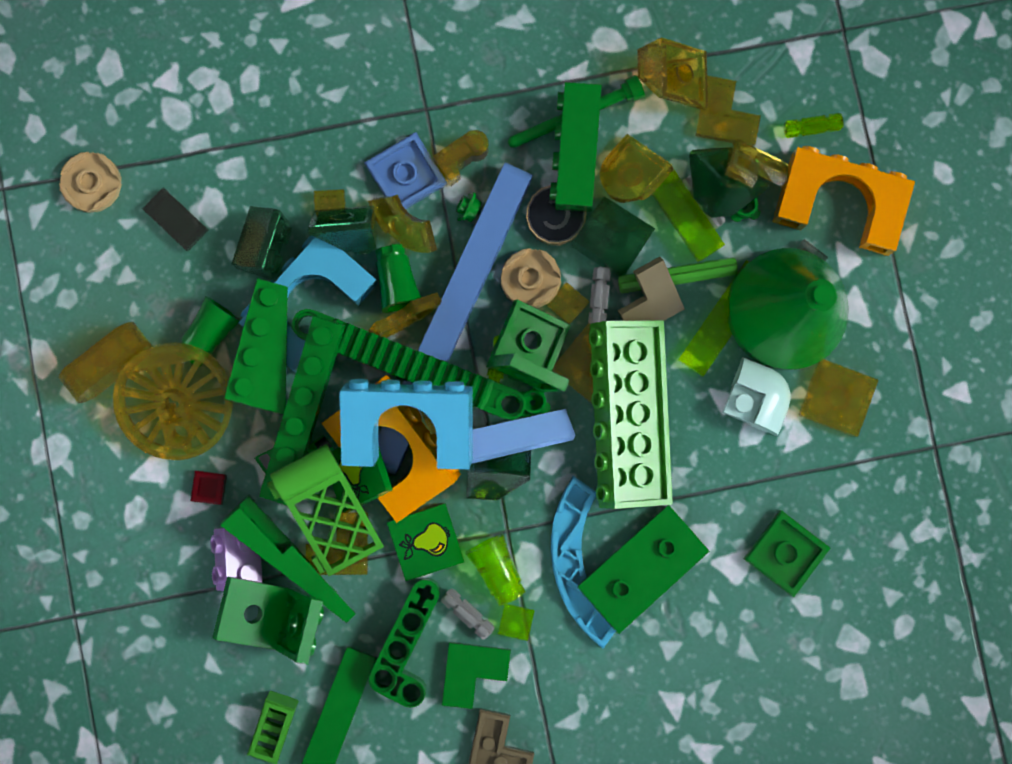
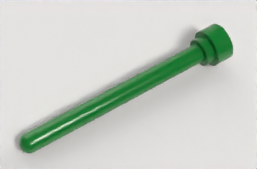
M634 75L625 79V83L621 84L619 89L601 96L600 110L624 99L635 102L644 98L645 92L638 76ZM562 114L511 136L508 139V145L511 148H516L554 131L556 122H562Z

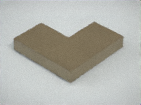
M660 256L633 271L644 296L619 309L618 313L622 321H665L685 309L666 264Z
M480 708L469 764H533L535 753L505 746L510 714Z

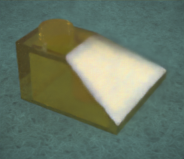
M662 37L637 49L638 78L659 98L701 110L708 109L707 51Z

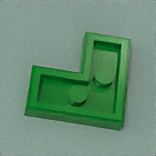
M449 642L442 706L473 709L476 678L507 681L511 649Z

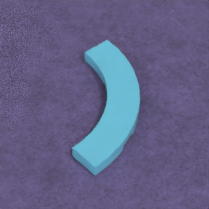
M572 476L559 500L553 519L551 532L552 569L561 598L569 613L579 627L604 649L615 631L577 588L587 578L582 558V533L587 514L596 498V491L575 476Z

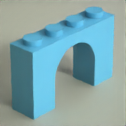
M321 231L317 236L312 234L302 245L303 251L296 259L292 257L284 264L281 269L283 274L276 281H269L288 287L289 296L291 291L304 281L312 279L325 280L336 286L357 306L378 285L377 280ZM249 305L240 315L242 319L239 324L244 327ZM287 320L286 365L296 373L305 341L296 336Z
M352 379L340 390L341 466L373 467L379 458L378 423L380 415L392 407L406 405L423 411L435 426L437 434V469H470L473 461V386H464V383L459 381L446 382L445 386L432 385L431 381L424 380L415 381L413 385H400L398 380H383L381 384H368L366 379Z

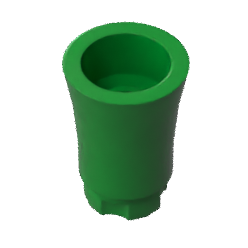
M391 244L377 249L375 253L381 291V311L383 313H399L421 306L423 300L416 286L409 257L406 255L404 246L402 244Z
M205 296L197 315L181 338L182 342L176 348V352L190 363L201 367L206 358H210L223 339L239 324L240 319L218 302Z

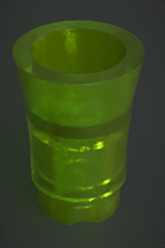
M503 533L491 537L465 552L484 580L491 596H495L499 606L510 603L525 593V589L520 583L522 579L511 558Z

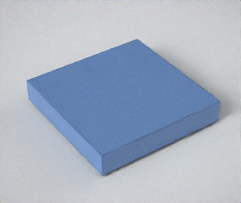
M416 132L364 162L395 215L400 214L447 185L445 178Z

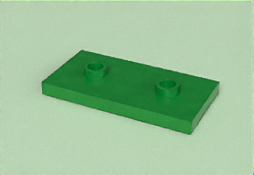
M667 505L584 579L577 588L614 631L620 634L710 551L671 506Z

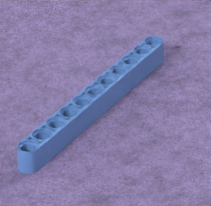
M506 162L503 165L418 351L447 363L449 362L533 178L532 174ZM404 380L402 385H413V383ZM417 409V410L419 411V413L421 414V417H422V419H423V416H424L425 413H424L423 411ZM383 426L378 435L379 448L387 472L395 476L410 445L401 433Z

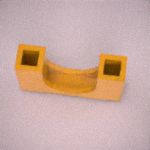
M811 146L797 147L791 154L772 222L802 230L808 225L815 196L820 186L833 181L846 182L855 186L863 194L868 207V216L859 248L886 256L894 253L898 246L915 181L907 179V175L900 172L891 171L885 173L878 171V167L873 164L860 163L858 165L848 162L849 159L842 155L832 154L827 156L820 154L817 148Z
M385 375L375 384H381V381L390 380V378ZM406 405L395 406L384 411L380 415L378 426L389 427L401 433L408 441L413 453V464L410 473L391 485L392 491L378 497L396 523L454 484L461 475L459 469H437V435L432 430H428L423 424L421 414L417 408ZM339 409L321 424L339 448H341Z

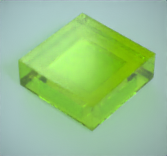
M504 603L498 634L528 641L535 610Z

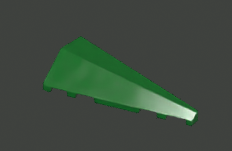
M248 494L221 521L220 526L308 594L322 600L326 608L347 623L356 615L354 610L321 577L311 562Z

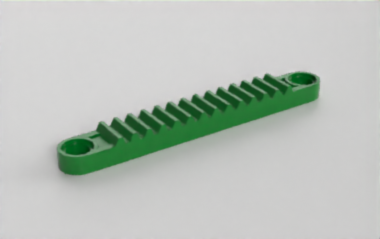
M312 309L300 310L293 317V331L296 336L306 341L307 334L300 330L299 325L305 317L317 316L345 325L337 352L339 355L411 383L424 380L431 381L432 385L445 386L446 382H463L464 386H473L474 408L505 420L518 419L526 409V400L521 392L479 374L472 373L469 370L462 369ZM507 396H514L519 401V409L513 414L506 413L502 409V401Z

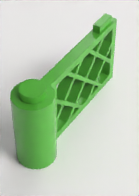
M328 444L270 474L272 480L267 483L274 498L277 500L281 497L290 509L316 554L311 559L320 574L326 571L328 576H331L384 547ZM340 480L344 488L341 498L336 499L325 496L327 487ZM347 496H349L351 502L346 501ZM306 498L316 500L312 514L299 512L295 504ZM322 502L338 506L333 519L318 516ZM343 507L354 509L358 512L354 524L339 521ZM304 520L310 521L308 526ZM361 521H363L365 527L360 526ZM315 522L331 526L326 539L313 536L312 531ZM336 527L352 530L347 544L332 541ZM357 532L369 534L374 541L364 547L353 545ZM318 544L324 545L323 550H321ZM329 547L345 550L342 559L331 565L326 558Z

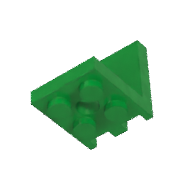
M518 299L514 300L486 368L508 375V378L516 382H523L541 392H565L570 380L552 372L571 325ZM528 332L534 333L537 337L538 342L534 349H529L525 345L524 338Z
M227 576L212 638L218 641L273 649L296 663L308 665L309 658L314 654L316 648L315 633L317 625L323 619V601L296 588ZM250 605H256L258 607L257 617L252 621H246L244 618L246 608Z

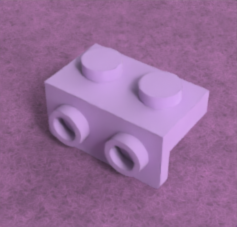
M214 529L210 546L212 553L215 554L212 580L214 585H216L217 591H224L227 576L262 582L261 557L226 529Z

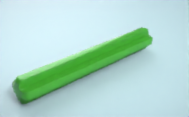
M731 257L667 269L674 285L736 275L738 265L736 259ZM634 273L618 277V286L621 293L641 291Z

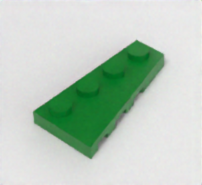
M257 278L224 400L280 415L284 414L286 408L288 287Z

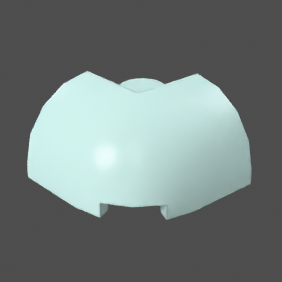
M742 357L722 413L746 422L752 427L778 436L790 404L791 394L788 383L781 374L772 368Z

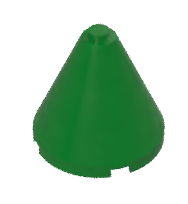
M780 248L757 256L739 271L728 293L729 317L727 319L734 339L749 357L769 368L796 370L820 362L837 347L847 326L849 308L847 294L842 281L828 263L805 250Z

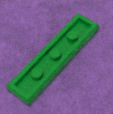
M350 646L346 648L302 764H336L377 657Z

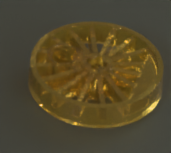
M163 343L153 346L137 354L121 370L113 392L115 417L125 436L136 447L149 455L166 460H185L199 456L211 449L223 436L230 422L234 402L225 400V405L200 401V399L220 395L225 396L229 377L214 357L198 347L185 343ZM195 360L182 381L184 362ZM201 363L205 364L212 371L189 388H186ZM175 364L174 378L170 367ZM158 367H161L163 376L157 370ZM146 370L153 381L140 374L139 371ZM214 377L218 379L221 385L219 388L193 393ZM128 378L149 391L126 387ZM125 396L151 402L126 407ZM156 409L137 424H134L129 414ZM201 410L224 414L222 423ZM156 417H159L148 438L140 432L139 429ZM196 419L217 433L209 438ZM175 426L184 427L188 432V436H180L176 432ZM161 428L165 438V446L154 442ZM196 436L202 444L192 447L191 441Z

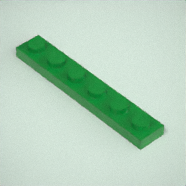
M313 316L259 497L287 506L281 497L277 500L274 498L267 483L272 480L270 477L271 473L307 455L345 325Z

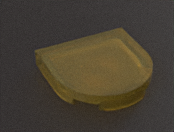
M626 134L603 161L600 169V181L608 196L617 202L642 201L652 195L674 169L672 164L629 134Z

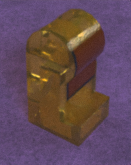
M472 130L433 155L435 164L450 186L461 180L459 173L461 169L471 162H479L487 156L489 152L488 138L483 132Z

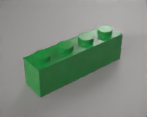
M565 82L564 92H558L557 110H563L562 122H556L555 140H560V152H553L552 170H558L557 182H551L550 200L556 201L555 209L592 212L602 85Z

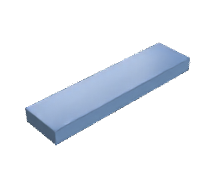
M566 409L473 429L472 463L574 440L576 435Z

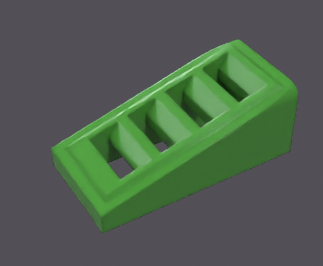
M274 691L268 693L247 755L277 764L299 702L297 699ZM267 717H270V718L279 720V721H281V722H284V724H283V725H280V724H277V723L268 721V720H266V719H267ZM263 729H264V730H267V731H270V732L279 734L280 736H279V738H278V737H275V736H272V735L263 733L262 731H263ZM262 741L276 746V748L272 750L258 745V742Z

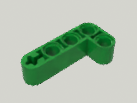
M429 578L421 579L413 586L369 675V684L375 692L408 708L420 705L427 691L424 680L404 668L440 597L438 583ZM426 585L432 587L431 593L434 595V598L428 597L424 602L422 608H428V612L425 613L420 607L411 606L410 603L413 601L417 604L421 598L418 588L424 589ZM408 613L417 614L421 621L420 626L416 629H409L404 624V616ZM394 641L402 642L406 646V654L402 657H395L390 652V644ZM377 671H389L392 675V683L381 685L376 679ZM407 684H415L419 687L421 694L416 699H409L404 694V687Z

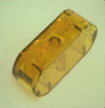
M127 322L112 330L68 364L60 372L58 378L77 403H84L98 396L147 358L152 352L153 346L134 322Z

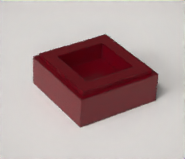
M195 471L190 501L223 505L227 475Z

